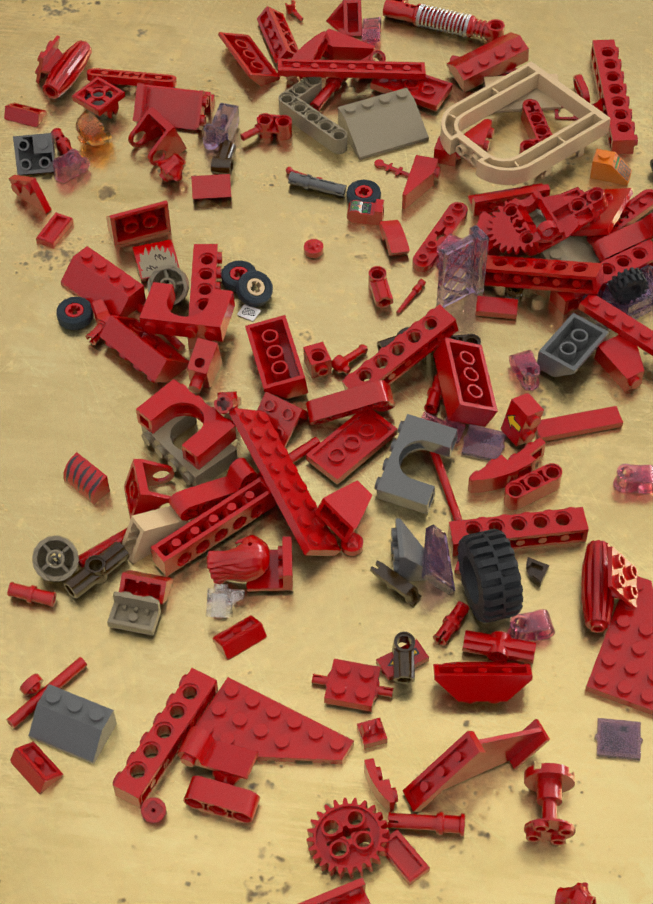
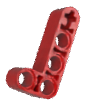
M534 99L525 100L522 104L521 121L529 139L521 142L519 154L552 135L538 101Z
M653 212L642 220L592 243L591 246L600 263L606 258H611L623 250L634 247L638 243L653 239Z
M383 380L336 392L305 403L310 425L327 423L371 409L382 412L395 407L391 387Z
M238 458L230 465L227 476L178 491L170 497L169 504L182 521L196 518L256 480L258 474L245 458Z

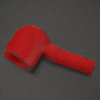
M291 0V5L285 3L287 14L295 15L302 22L303 18L296 10V2Z

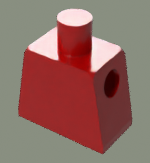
M200 338L197 339L187 367L190 379L188 388L190 391L200 393L202 387L210 388L222 366L218 343Z

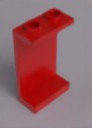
M137 83L133 121L137 124L146 111L153 107L175 128L202 131L203 126L206 125V115H204L205 108L208 107L209 97L203 90L190 92L147 87L145 84Z

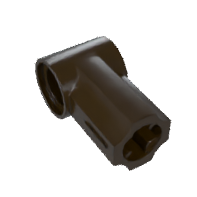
M224 140V142L220 143L216 156L212 158V174H230L231 176L233 158L236 152V145L231 141Z
M409 632L398 633L394 638L392 646L393 681L407 684L415 680V638ZM402 642L406 643L409 646V648L402 649L398 646V644Z

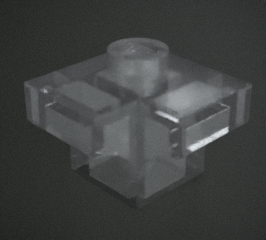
M214 584V588H208L206 617L231 618L232 608L237 601L244 599L245 590L228 589L227 584Z

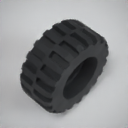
M491 529L463 536L458 543L459 571L465 590L464 593L473 615L476 616L478 621L483 623L517 616L523 607V586L514 550L511 548L510 541L506 538L505 533L498 529Z

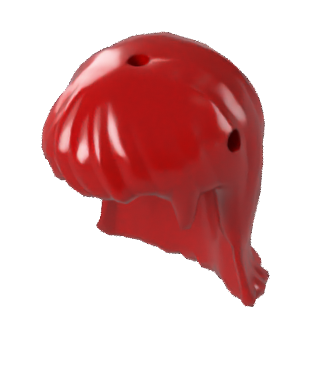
M249 535L237 540L235 543L241 544L231 550L209 551L207 555V568L213 582L217 586H222L226 581L248 582L261 577L267 571L270 564V549L266 542L257 536Z

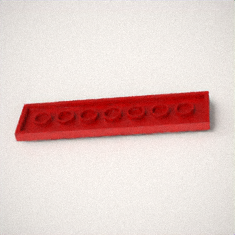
M233 408L229 415L304 555L336 556L341 551L337 540L332 535L328 526L315 514L317 504L311 497L307 485L300 477L297 467L288 455L287 449L283 446L278 432L270 422L269 416L265 411Z

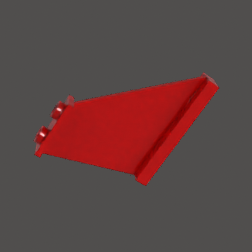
M538 719L532 721L522 731L479 740L474 731H467L402 791L413 812H420L442 791L510 761L513 768L518 769L543 747L550 738Z

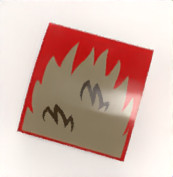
M171 239L132 247L141 282L148 281L153 271L160 266L173 265L180 268Z

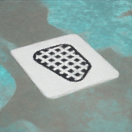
M244 304L237 315L254 321L261 310Z

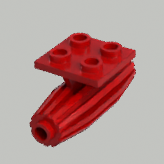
M57 35L53 41L50 40L48 42L46 50L40 52L37 59L39 65L35 71L37 75L36 83L39 84L45 75L48 74L42 88L48 98H59L73 85L82 73L92 53V48L86 41H77L62 53L58 49L60 36Z
M593 540L587 544L582 565L581 602L585 625L595 633H601L609 628L614 598L622 599L632 609L637 608L638 571L636 566L632 565L623 554L619 553L613 546L610 547L609 543H606L604 540Z

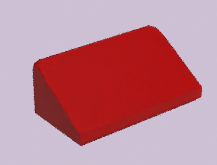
M14 102L5 106L4 119L38 127L47 115V111Z
M250 615L217 634L212 639L227 659H231L262 641L267 635L263 624Z
M34 741L14 749L10 762L39 794L63 777V773Z

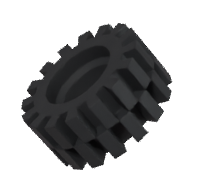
M633 267L629 270L627 268L624 269L622 273L619 271L617 273L618 276H613V280L608 282V288L616 303L620 304L625 302L629 304L631 300L635 302L636 298L640 299L642 297L641 294H645L649 288V284L641 269H634Z

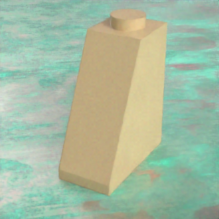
M171 506L133 515L122 541V545L129 553L130 557L128 559L130 562L136 563L152 553L151 546L186 525L188 520L182 521Z

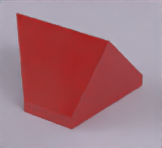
M343 0L326 22L337 31L339 28H342L352 36H362L361 0Z

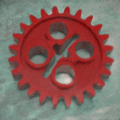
M344 798L341 805L336 800H333V808L325 804V813L316 812L319 820L311 819L310 821L313 828L307 829L309 838L306 839L308 846H310L308 848L310 856H313L314 864L320 863L319 866L322 872L328 868L331 877L336 871L340 879L344 877L345 873H349L350 879H353L354 872H358L363 877V869L366 868L373 872L371 864L380 865L379 856L386 857L387 855L384 849L390 846L387 839L390 837L387 821L383 820L382 812L376 813L375 805L368 808L366 800L358 805L357 798H354L351 804H348L347 799ZM355 820L361 821L358 825L351 824ZM331 829H337L333 834L327 833ZM363 842H369V843H370V844H369L368 846H366V847H360V846H359V845H360L361 843H363ZM338 851L346 852L342 856H335Z

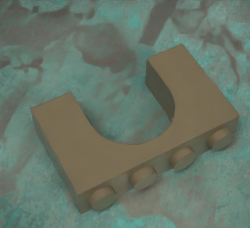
M179 416L173 418L154 434L141 425L143 441L147 445H151L160 458H165L169 466L175 472L178 471L188 485L197 486L213 480L226 471L233 461L238 459L237 449L230 444L200 470L183 458L182 450L175 447L173 442L180 434L197 423V419L194 417Z

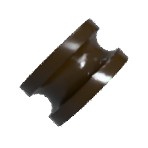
M505 287L504 296L505 298L518 299L519 301L523 296V288Z

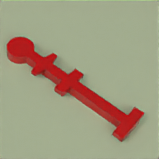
M381 159L375 160L374 166L376 168H385V171L395 172L396 176L400 174L408 178L409 173L403 171V167L395 168L392 166L393 163L388 165Z

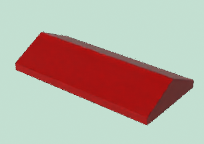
M218 33L220 39L248 77L258 85L264 86L280 79L276 70L249 35Z

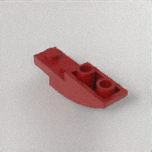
M539 437L534 442L526 444L520 452L512 454L508 460L503 455L496 459H491L485 467L479 471H474L470 475L468 491L470 493H482L506 487L511 481L534 471L536 461L544 456L546 442Z

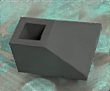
M52 133L13 136L17 175L56 172L55 147Z
M397 518L395 520V528H391V554H393L394 558L392 561L393 571L408 582L426 581L425 549L403 521Z

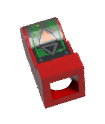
M376 199V203H364L360 200H353L348 205L347 219L352 223L379 226V221H383V199Z

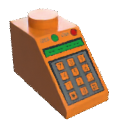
M596 149L590 178L628 186L632 172L629 166L616 152Z

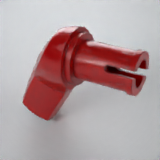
M103 299L90 303L97 326L85 337L87 340L91 338L89 343L92 345H96L101 339L100 334L111 315Z

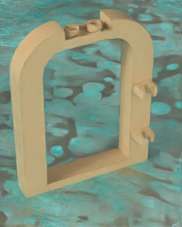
M531 61L449 107L441 120L440 141L449 155L457 152L470 162L472 166L476 167V176L499 185H515L526 182L542 172L543 177L551 174L552 166L576 153L575 156L577 158L583 155L587 145L608 133L611 118ZM536 88L578 118L577 121L519 155L506 159L488 154L461 132Z

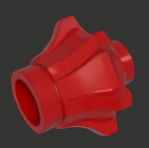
M176 153L166 160L158 161L157 165L160 167L161 172L159 176L166 182L182 180V170L186 161Z
M586 882L576 883L572 887H559L555 896V904H596L597 902L596 897L590 894L589 884Z

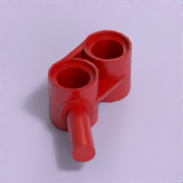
M262 113L257 116V124L254 125V128L240 134L242 141L255 135L268 139L275 133L279 140H288L292 137V119L288 115Z

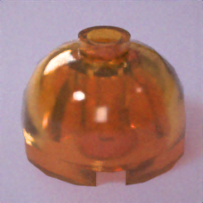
M85 110L77 119L76 131L78 136L76 138L82 145L88 144L94 148L102 147L113 137L109 131L107 133L104 131L105 126L88 110Z

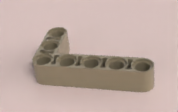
M305 77L279 95L280 115L291 117L292 124L333 153L343 154L347 151V132L309 105L322 89L321 77Z

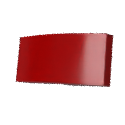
M399 220L379 221L382 240L386 241L389 256L408 254L410 252L409 245Z
M374 758L364 760L365 777L373 795L387 812L394 813L395 803L398 802L396 787L391 788L389 779L383 780L380 766L376 767Z

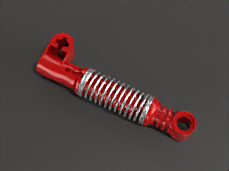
M386 0L383 6L384 17L411 22L417 27L421 26L423 28L425 26V28L429 27V29L432 28L437 31L440 29L441 32L443 30L444 33L448 31V34L452 33V35L455 33L462 36L463 34V37L466 38L475 37L476 35L477 38L486 39L488 43L504 35L505 24L499 19H493L487 23L486 20H479L474 15L461 14L460 12H453V10L449 11V9H438L437 7L434 8V6H426V4H409L408 0Z

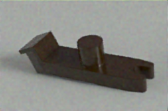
M377 560L375 565L378 569L373 566L371 567L370 571L386 583L388 589H394L405 597L406 603L414 606L422 597L418 593L417 587L384 563Z

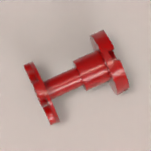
M541 763V768L535 770L534 765L530 766L524 771V784L528 789L537 792V804L542 806V818L529 821L524 825L526 840L530 842L550 841L553 845L566 844V839L575 835L576 828L572 823L557 818V806L562 804V793L571 790L575 786V773H569V767L557 763Z

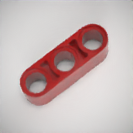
M549 463L508 483L504 494L505 507L510 510H519L557 491L561 484L562 468L555 463Z
M193 776L183 801L186 805L198 810L244 823H251L259 804L260 796L251 790L202 776Z

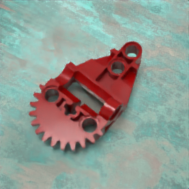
M593 187L586 192L578 190L579 196H562L557 194L542 197L539 190L536 192L532 191L531 195L526 199L519 200L515 198L509 202L505 201L504 207L498 206L500 212H492L495 218L488 219L491 224L487 225V229L490 230L487 232V235L491 237L489 240L491 243H494V248L500 247V252L507 249V253L510 254L514 249L515 253L518 254L520 249H523L524 253L528 256L540 254L565 240L605 212L609 205L605 193L600 187ZM536 209L540 210L546 219L538 227H536L529 213Z

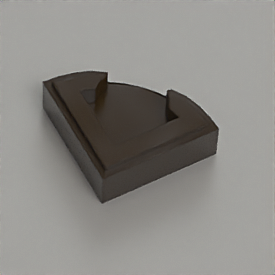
M528 557L526 563L527 576L535 585L541 587L549 570V565Z

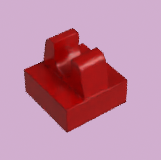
M381 718L357 723V730L364 749L387 743L388 738Z

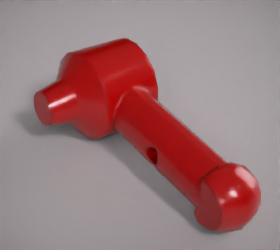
M361 344L344 357L337 355L332 360V368L338 373L344 372L349 374L351 371L349 363L359 356L365 355L368 351L367 346Z

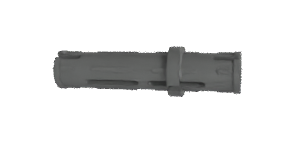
M291 171L288 178V184L298 185L306 190L314 189L341 197L345 196L347 185L318 179L310 174L302 175Z

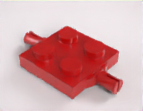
M334 659L331 671L327 676L315 673L312 676V684L325 685L324 703L372 712L373 703L378 695L392 698L394 688L380 686L381 667Z

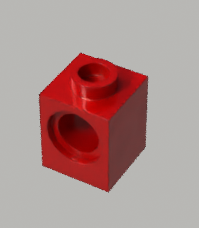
M324 342L303 347L304 362L312 379L332 373V360Z

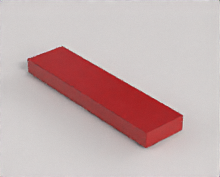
M617 406L542 419L537 427L536 434L538 438L550 441L619 428L623 426V420Z

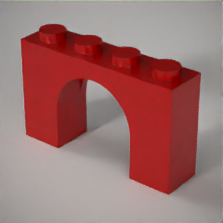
M153 282L139 317L142 332L223 342L235 307L233 291L213 289L208 304L203 311L193 316L184 317L171 312L176 299L173 284Z
M175 379L136 408L138 423L152 434L171 419L179 416H191L200 420L203 423L201 429L182 444L183 458L198 470L236 440V426L234 422L229 418L223 417L217 409L210 407L199 395H194L186 385L180 384Z

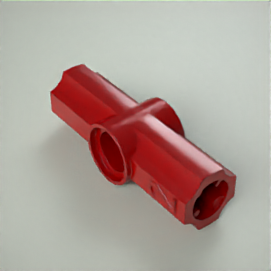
M237 391L217 393L218 398L214 400V409H217L220 414H229L233 408H238L241 405V397L237 396Z
M466 630L462 651L485 655L493 662L513 660L533 664L536 642L513 639L509 634L502 631L486 634Z

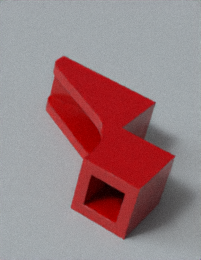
M484 119L464 133V135L488 152L490 146L489 139H493L495 128H492L491 119ZM440 136L438 137L434 147L433 158L438 159V164L455 167L457 161L462 159V156L457 152L449 155L441 144Z

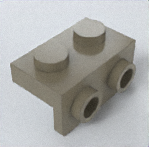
M115 591L113 594L114 604L107 621L108 627L153 636L161 614L159 600L151 596L142 597L133 595L130 592Z

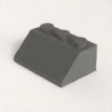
M572 313L539 350L536 367L553 377L574 374L608 336L609 332Z
M49 684L37 703L28 736L40 743L94 764L117 722L114 710Z

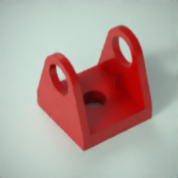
M153 107L146 111L128 137V142L131 146L140 147L161 136L148 154V162L153 166H158V161L166 160L174 153L179 155L187 149L175 127ZM144 131L142 139L134 142L135 135L138 132ZM159 150H163L161 158L153 161L154 154Z
M133 459L124 484L130 519L133 515L160 509L162 505L169 503L171 496L151 492L148 490V487L171 481L174 478V470L171 466L144 459ZM159 471L169 472V474L163 478L153 477V475Z

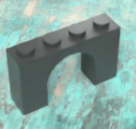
M407 414L405 421H401L399 424L397 440L393 439L391 443V455L384 460L382 467L384 472L382 477L377 478L374 489L377 490L378 499L428 515L435 497V486L406 476L400 468L401 463L408 454L418 450H427L451 457L457 442V429Z

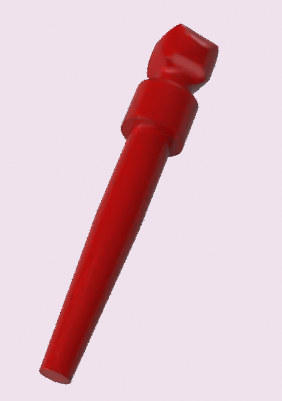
M423 279L418 281L396 311L397 314H400L414 296L419 294L426 281Z

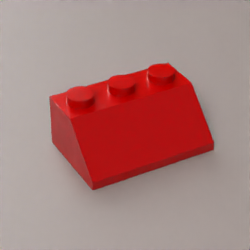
M167 200L106 216L108 231L114 246L171 231Z

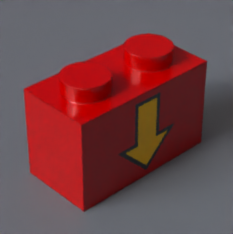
M529 393L511 399L501 431L515 446L531 442L541 422L544 409Z

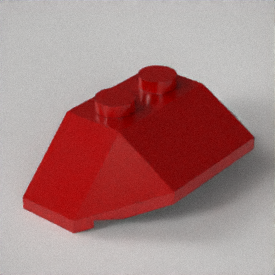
M449 662L433 664L434 680L458 702L469 704L475 702H489L493 704L507 702L533 680L530 664L521 665L513 662Z

